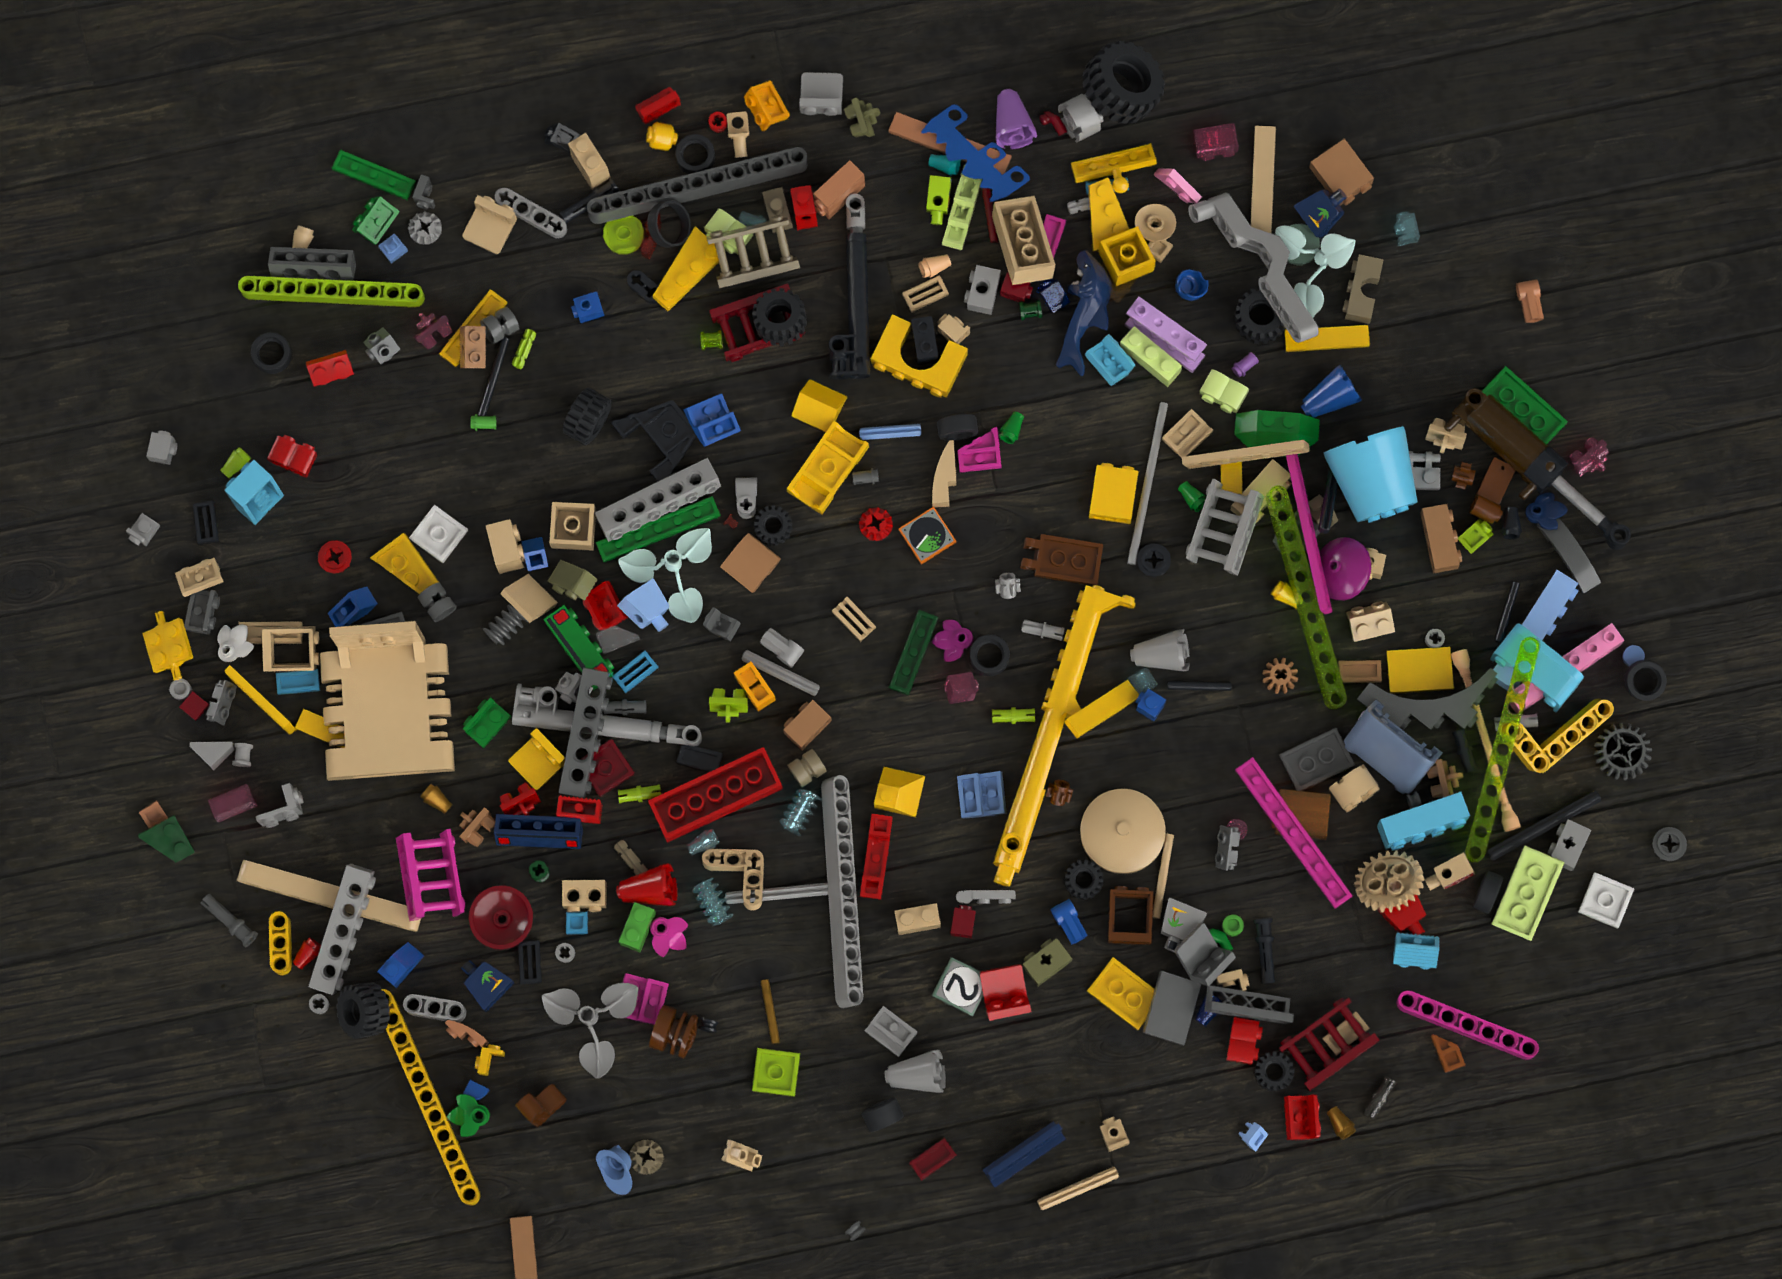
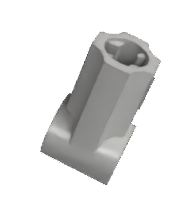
M772 628L766 631L760 641L764 647L776 654L780 661L791 668L804 652V649L792 640L788 641Z

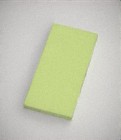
M1524 845L1492 925L1532 941L1565 862Z

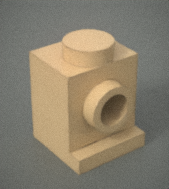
M944 314L938 321V332L948 341L960 344L970 334V327L966 326L964 328L963 322L956 316L953 318L951 315Z
M1111 1117L1102 1121L1103 1125L1100 1126V1131L1109 1152L1129 1145V1140L1120 1119L1115 1120V1117ZM1116 1129L1118 1135L1115 1137L1111 1136L1110 1130Z

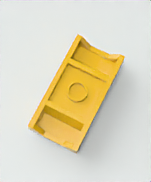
M833 421L787 487V492L822 515L851 470L859 463L868 450L869 443L851 435L836 421Z

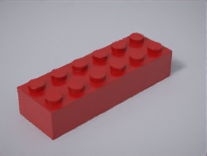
M763 747L661 794L648 802L668 843L783 788Z

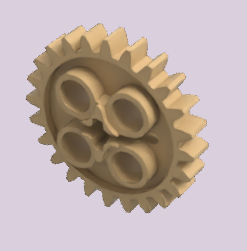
M1397 850L1393 855H1390L1389 851L1386 852V856L1378 853L1377 859L1371 856V863L1363 862L1365 868H1359L1360 874L1355 875L1357 880L1354 882L1355 890L1361 903L1364 902L1367 908L1371 906L1373 911L1379 907L1381 913L1384 912L1385 908L1392 912L1393 907L1400 910L1401 904L1408 906L1407 901H1415L1414 895H1420L1419 888L1424 887L1422 883L1424 881L1423 871L1418 861H1414L1412 855L1407 857L1406 852L1399 856Z

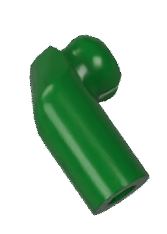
M1213 928L1208 929L1215 942L1219 943L1221 948L1229 951L1233 950L1224 932Z

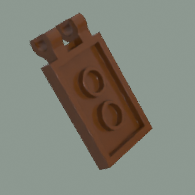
M1045 534L1040 535V540L1025 538L1023 548L1035 550L1034 560L1022 558L1020 569L1035 570V577L1090 586L1097 585L1103 544Z

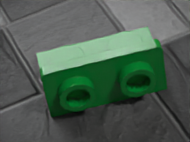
M382 197L370 198L365 205V212L362 215L359 214L353 222L355 226L352 231L358 232L374 245L379 242L400 212Z
M491 697L488 701L486 699L483 700L477 708L479 711L474 716L470 715L463 724L464 732L482 748L486 747L511 718V715Z

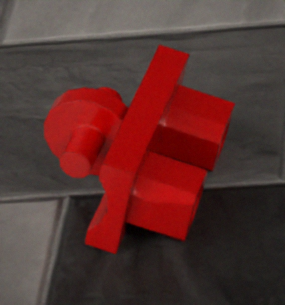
M527 783L518 787L520 795L512 798L510 793L500 796L502 804L500 807L505 815L529 816L528 812L534 810V805L541 802L534 787L531 788Z

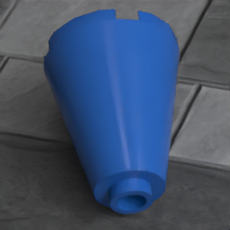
M1339 365L1302 400L1304 404L1301 407L1307 416L1311 415L1314 418L1362 401L1358 392L1355 391L1352 382L1341 365Z

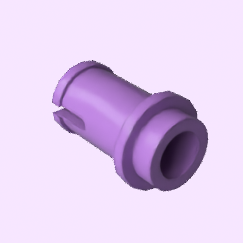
M1250 352L1241 361L1235 362L1231 369L1237 377H1244L1246 372L1258 363L1259 360Z

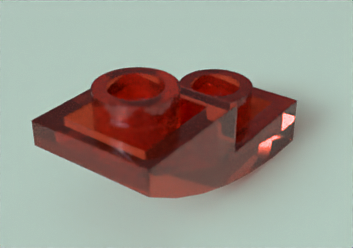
M658 213L657 225H658V229H659V232H660V231H661V217H660V214ZM647 220L645 231L649 238L646 237L643 240L640 248H642V256L649 260L657 243L649 233Z

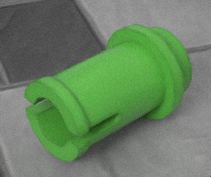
M477 414L471 416V429H475V431L477 429H496V416H477Z

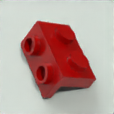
M346 350L306 362L313 386L326 385L331 381L346 379L350 375H354Z
M605 581L588 593L586 600L582 601L592 616L594 626L599 630H609L628 618L617 606L620 601L610 581Z
M1317 1095L1284 1097L1287 1140L1319 1138L1321 1124L1319 1122Z

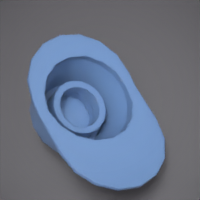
M619 1145L609 1150L599 1151L596 1155V1161L607 1186L619 1195L629 1193L632 1189V1179L629 1173L631 1168L630 1156Z

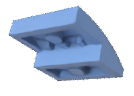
M1001 771L957 776L961 818L1007 814L1003 774Z

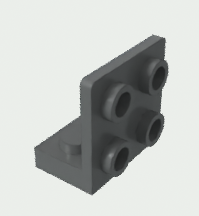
M1202 922L1174 950L1191 981L1209 986L1236 958L1232 951L1217 946L1205 923Z

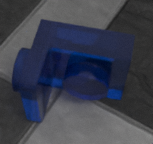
M1044 280L1039 284L1040 287L1036 289L1051 313L1070 303L1057 280Z

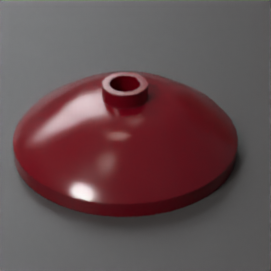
M493 886L481 892L473 901L469 912V924L472 933L483 945L498 950L509 949L520 944L529 934L533 924V911L530 902L519 890L509 886ZM501 916L506 917V921L504 923L499 922V918Z

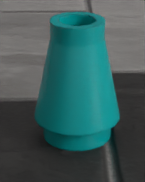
M931 154L929 159L930 167H934L950 176L952 174L957 175L959 172L961 160L948 161L946 155Z

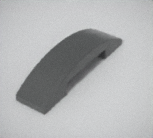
M1559 518L1556 519L1558 529L1555 530L1544 529L1537 523L1536 525L1546 540L1550 541L1571 572L1573 580L1578 582L1577 586L1583 594L1601 583L1586 554Z

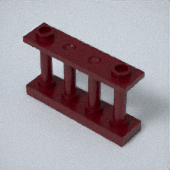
M788 284L773 288L776 291H779L780 288H784L785 292L790 290ZM766 291L709 310L712 322H717L721 325L729 347V351L724 352L726 361L731 360V362L742 359L744 355L773 346L770 341L768 343L763 341V339L757 341L748 317L749 311L753 310L754 304H757V299L759 297L763 298V293ZM782 311L785 321H787L791 314ZM736 315L740 317L749 344L738 348L728 322L730 317ZM805 332L803 334H799V339L802 338V335H805Z
M1344 998L1339 999L1333 1004V1010L1294 1038L1290 1035L1280 1042L1282 1045L1279 1048L1280 1051L1284 1052L1288 1049L1307 1075L1306 1079L1308 1081L1304 1084L1309 1091L1380 1041L1375 1033L1372 1035L1369 1032L1366 1033L1347 1007V1005L1352 1003L1349 998L1346 1000ZM1339 1011L1360 1038L1358 1039L1360 1044L1354 1048L1347 1044L1329 1019ZM1321 1024L1324 1025L1342 1050L1341 1054L1343 1056L1337 1060L1329 1056L1312 1032ZM1303 1037H1306L1325 1063L1323 1065L1325 1069L1319 1073L1311 1068L1295 1046V1043Z

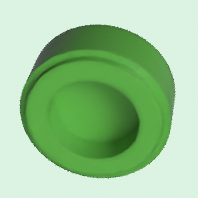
M1237 915L1227 916L1222 923L1224 933L1231 937L1238 936L1244 928L1243 920Z

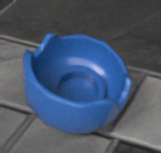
M1188 269L1182 271L1176 277L1175 289L1181 298L1193 301L1204 296L1208 291L1209 283L1208 280L1202 277L1201 272Z

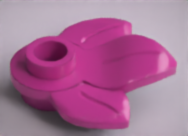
M658 917L652 921L650 926L651 933L654 936L652 946L658 955L665 957L669 948L673 950L686 949V939L682 934L688 927L686 921L679 917L671 919ZM661 924L665 926L663 932L657 930V927Z

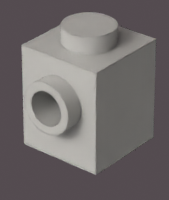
M166 431L151 433L147 451L149 461L171 464L172 455H175L177 451V443H175L173 436H170L171 433Z

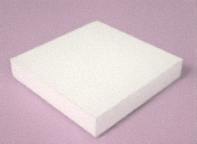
M434 505L409 539L444 563L468 529Z
M1594 872L1578 912L1618 929L1634 888Z

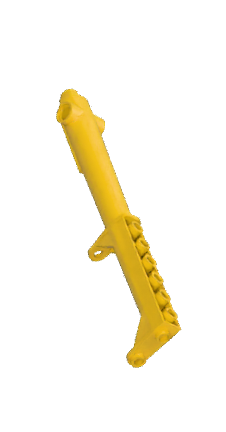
M1086 585L1085 590H1080L1076 602L1080 603L1078 611L1073 610L1070 622L1074 624L1072 630L1067 629L1064 638L1067 645L1065 650H1060L1057 661L1061 663L1059 669L1054 668L1051 677L1054 685L1052 689L1048 688L1044 700L1048 701V703L1043 702L1041 709L1045 712L993 864L998 867L994 882L1010 887L1014 873H1019L1046 792L1043 788L1065 718H1069L1081 710L1076 700V695L1101 614L1119 605L1134 608L1136 603L1134 602L1135 599L1131 596L1123 595L1120 597L1105 592L1104 588L1097 585L1092 587ZM1013 844L1017 849L1011 850L1007 845Z

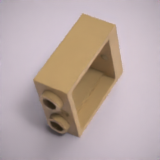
M315 626L264 627L262 629L263 671H314L317 665H320V653H316V644H319V632H316ZM309 633V663L275 664L274 634Z

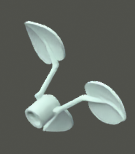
M1279 226L1275 230V235L1282 239L1290 251L1288 260L1298 258L1300 252L1303 254L1314 253V260L1320 265L1319 269L1307 280L1306 284L1300 282L1294 287V291L1312 318H1314L1323 306L1324 295L1321 289L1316 285H1311V282L1326 268V265L1335 269L1343 267L1353 253L1355 240L1331 233L1323 238L1320 250L1318 248L1305 250L1303 247L1306 244V238L1301 231L1291 226Z
M709 528L692 530L682 535L677 541L676 550L666 552L664 559H661L657 566H655V555L646 549L632 551L618 559L623 573L638 583H646L654 577L653 570H658L663 564L667 570L675 572L680 593H674L669 598L670 613L677 619L689 623L695 622L699 618L703 608L702 596L695 588H688L683 591L679 569L682 565L681 559L687 557L692 563H700L710 556L712 544Z

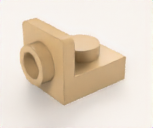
M1241 969L1220 974L1216 978L1217 986L1223 985V988L1236 985L1235 981L1239 982L1241 991H1246V986H1249L1247 974H1243Z

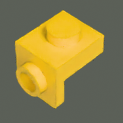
M488 1045L487 1048L482 1047L481 1055L477 1056L475 1062V1069H478L479 1075L488 1076L492 1055L504 1057L505 1052L500 1050V1046Z

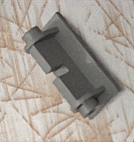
M219 680L215 684L212 698L217 699V703L210 702L206 713L207 721H215L223 726L225 725L232 700L236 694V685L227 680Z
M1220 825V831L1217 836L1218 849L1215 855L1217 868L1228 871V869L1234 870V867L1237 866L1238 851L1231 849L1232 846L1239 847L1241 833L1239 827Z

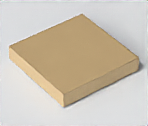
M529 574L509 585L501 592V595L529 623L554 608L558 603Z

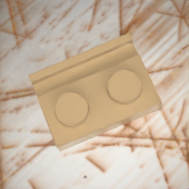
M1191 409L1162 437V440L1182 459V457L1192 453L1213 432V429Z

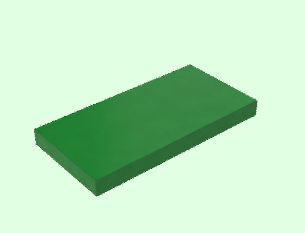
M1506 366L1482 390L1486 396L1492 394L1546 444L1568 423L1565 418Z

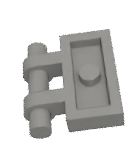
M1409 451L1415 489L1440 490V468H1432V462H1440L1441 455L1432 454V452L1419 454ZM1413 462H1425V468L1413 467Z

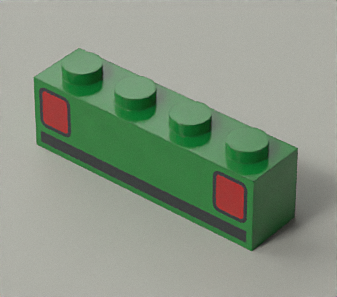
M563 605L543 619L581 674L583 668L587 667L610 672L609 677L614 675L612 672L614 666L608 658L604 660L599 654L602 652L599 645L595 641L591 643L588 638L590 633L585 626H579L575 621L578 617L572 608L567 609ZM592 685V686H591V687H593V690H595L596 688H598V686H596V685Z

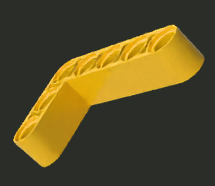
M1594 699L1541 745L1536 743L1525 727L1518 721H1504L1500 725V734L1527 769L1537 773H1544L1613 714L1614 707L1608 700ZM1601 703H1603L1605 708L1602 714L1598 712V707ZM1585 717H1587L1589 723L1587 727L1584 728L1582 725V720ZM1511 725L1515 726V733L1513 735H1510L1508 732ZM1571 730L1573 733V737L1570 741H1568L1566 739V734L1568 731ZM1524 741H1527L1528 749L1523 752L1521 745ZM1555 744L1557 751L1552 755L1550 747ZM1539 757L1541 764L1538 768H1535L1534 761Z

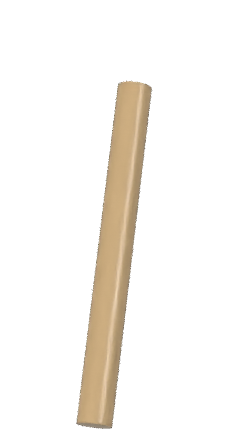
M1173 834L1165 835L1152 918L1160 919L1174 839Z

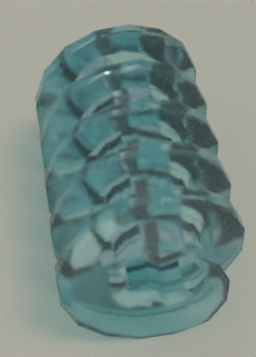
M805 789L796 790V794L799 797L793 796L792 801L794 804L787 806L790 811L783 813L787 819L781 818L779 821L786 830L800 837L802 835L798 832V829H806L802 822H810L806 815H814L810 808L818 807L814 800H822L816 794Z
M711 878L696 885L692 891L693 893H699L696 896V900L703 901L699 906L703 909L707 908L703 914L710 916L707 922L709 924L715 923L713 925L715 926L727 921L734 914L726 913L730 906L722 905L726 898L719 899L723 891H715L719 883H711L714 879Z

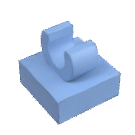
M1255 1122L1253 1125L1246 1123L1245 1125L1249 1130L1246 1134L1239 1132V1135L1249 1148L1256 1152L1269 1134Z

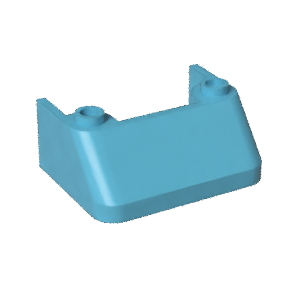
M1519 623L1514 626L1490 658L1491 661H1495L1501 667L1512 666L1543 691L1544 701L1554 708V712L1561 708L1584 678L1578 669Z

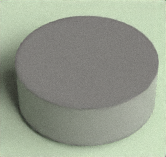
M179 679L171 683L169 690L176 700H185L191 694L192 688L187 680Z

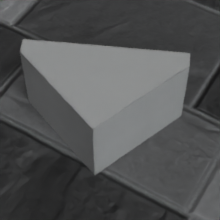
M190 742V747L213 770L235 750L233 742Z

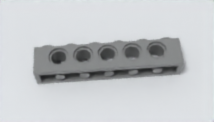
M706 458L595 512V516L609 542L621 538L623 534L631 530H638L642 525L650 521H656L662 515L674 512L687 503H693L705 494L715 492L721 485L710 461ZM700 481L699 484L692 485L694 482ZM681 490L679 494H673L675 491ZM657 500H663L660 503H655ZM638 509H644L642 512H636ZM625 518L623 521L617 522L618 519Z
M354 864L346 865L308 987L331 995L341 991L344 979L341 977L343 971H347L350 964L348 955L350 950L353 951L357 939L354 936L356 930H360L363 923L361 914L363 910L367 909L370 898L367 895L369 889L372 890L376 878L373 876L375 871ZM353 884L360 886L361 893L359 895L352 892ZM347 904H351L354 907L355 912L353 915L346 913L345 907ZM341 924L347 926V935H342L339 932ZM334 945L341 947L342 953L340 956L333 953ZM328 965H332L335 968L334 976H330L327 973L326 968Z

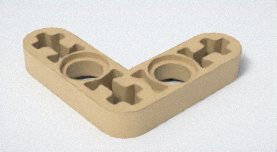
M708 849L703 853L702 862L707 870L744 871V906L749 910H757L761 907L763 901L764 857L760 851ZM711 856H714L715 859L713 863H709ZM721 856H724V864H721ZM730 856H736L739 858V861L732 865L727 862V859ZM753 857H757L756 869H752L751 860ZM750 876H757L760 879L757 884H750L747 880ZM751 891H755L756 900L754 903H750L749 900L751 899Z

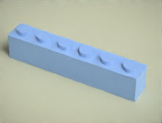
M1556 570L1522 625L1540 640H1543L1546 634L1551 636L1557 626L1553 624L1557 617L1561 619L1568 609L1565 607L1568 599L1573 601L1577 595L1578 590L1575 588L1578 582ZM1497 664L1493 669L1498 673L1495 676L1498 679L1496 684L1509 692L1513 687L1517 688L1523 680V677L1520 676L1521 674L1512 666L1501 667Z

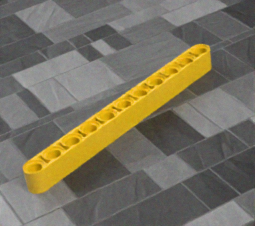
M382 989L390 998L388 1003L390 1007L389 1016L392 1014L398 1015L397 1023L393 1025L388 1024L386 1028L389 1038L461 1201L470 1206L475 1205L479 1202L481 1195L395 997L390 991ZM401 1033L406 1034V1041L403 1044H398L396 1037ZM408 1053H414V1062L410 1064L405 1063V1056ZM418 1072H422L424 1075L423 1080L420 1083H415L413 1076ZM431 1092V1101L423 1102V1093ZM434 1111L441 1113V1118L437 1122L430 1120V1115ZM442 1131H448L450 1135L449 1139L445 1142L439 1140V1134ZM452 1150L458 1152V1158L455 1161H449L447 1158L448 1153ZM459 1170H465L467 1173L463 1181L456 1179V1173ZM470 1189L474 1190V1199L467 1201L464 1197L465 1192Z

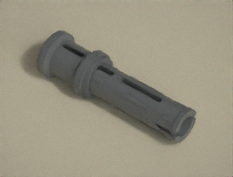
M211 894L203 898L201 905L229 928V933L239 938L243 942L242 945L244 947H248L257 938L258 933L248 928L243 919H237Z

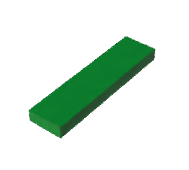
M342 150L339 151L332 166V170L407 201L416 184V181Z

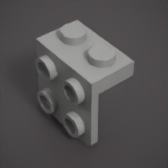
M803 73L800 113L830 116L842 114V74Z
M290 783L282 785L287 806L256 816L259 824L266 826V828H271L279 825V821L285 819L286 821H293L299 818L298 815L303 814L301 803L304 802L301 792Z

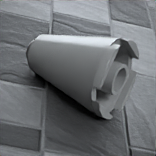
M1179 629L1135 644L1134 649L1130 650L1131 661L1135 662L1136 666L1188 671L1190 663H1185V659L1189 657L1187 635L1183 634L1185 630Z
M932 1050L890 1065L888 1070H885L886 1083L895 1088L943 1093L942 1088H945L946 1077L944 1065L941 1066L939 1059H943L940 1050Z

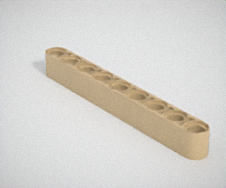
M243 860L237 881L243 884L332 909L340 888L336 885ZM352 890V892H353L354 894H356V895H359V894H360V892H357V891H353V890ZM367 895L370 898L367 909L362 911L361 917L414 932L418 931L421 919L409 921L406 905ZM351 904L346 905V913L354 914V907Z

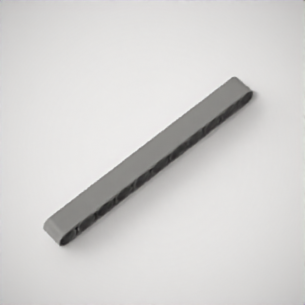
M838 775L825 779L821 785L835 999L839 1007L848 1008L859 1005L862 1002L863 984L849 783L846 777Z

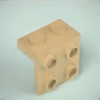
M477 195L474 201L476 209L463 232V238L492 253L499 254L517 220L515 212H513L514 209L505 204L500 206L495 203L494 199L488 196L481 197Z

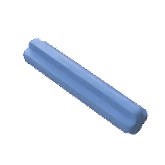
M909 424L860 428V439L871 440L920 436L921 425Z

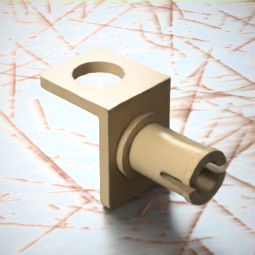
M747 112L728 113V138L731 137L733 139L735 158L747 157L745 139L749 136ZM741 117L744 121L743 127L740 129L734 128L732 126L733 118Z

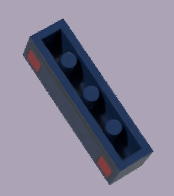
M496 814L494 828L496 845L581 849L583 828L580 818Z

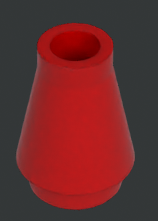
M311 937L307 941L304 940L292 963L302 970L319 955L321 945Z

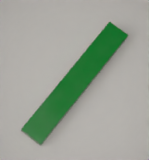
M711 496L663 515L656 521H650L642 525L638 530H631L623 534L617 540L608 542L605 538L596 542V545L605 563L721 516L714 498Z

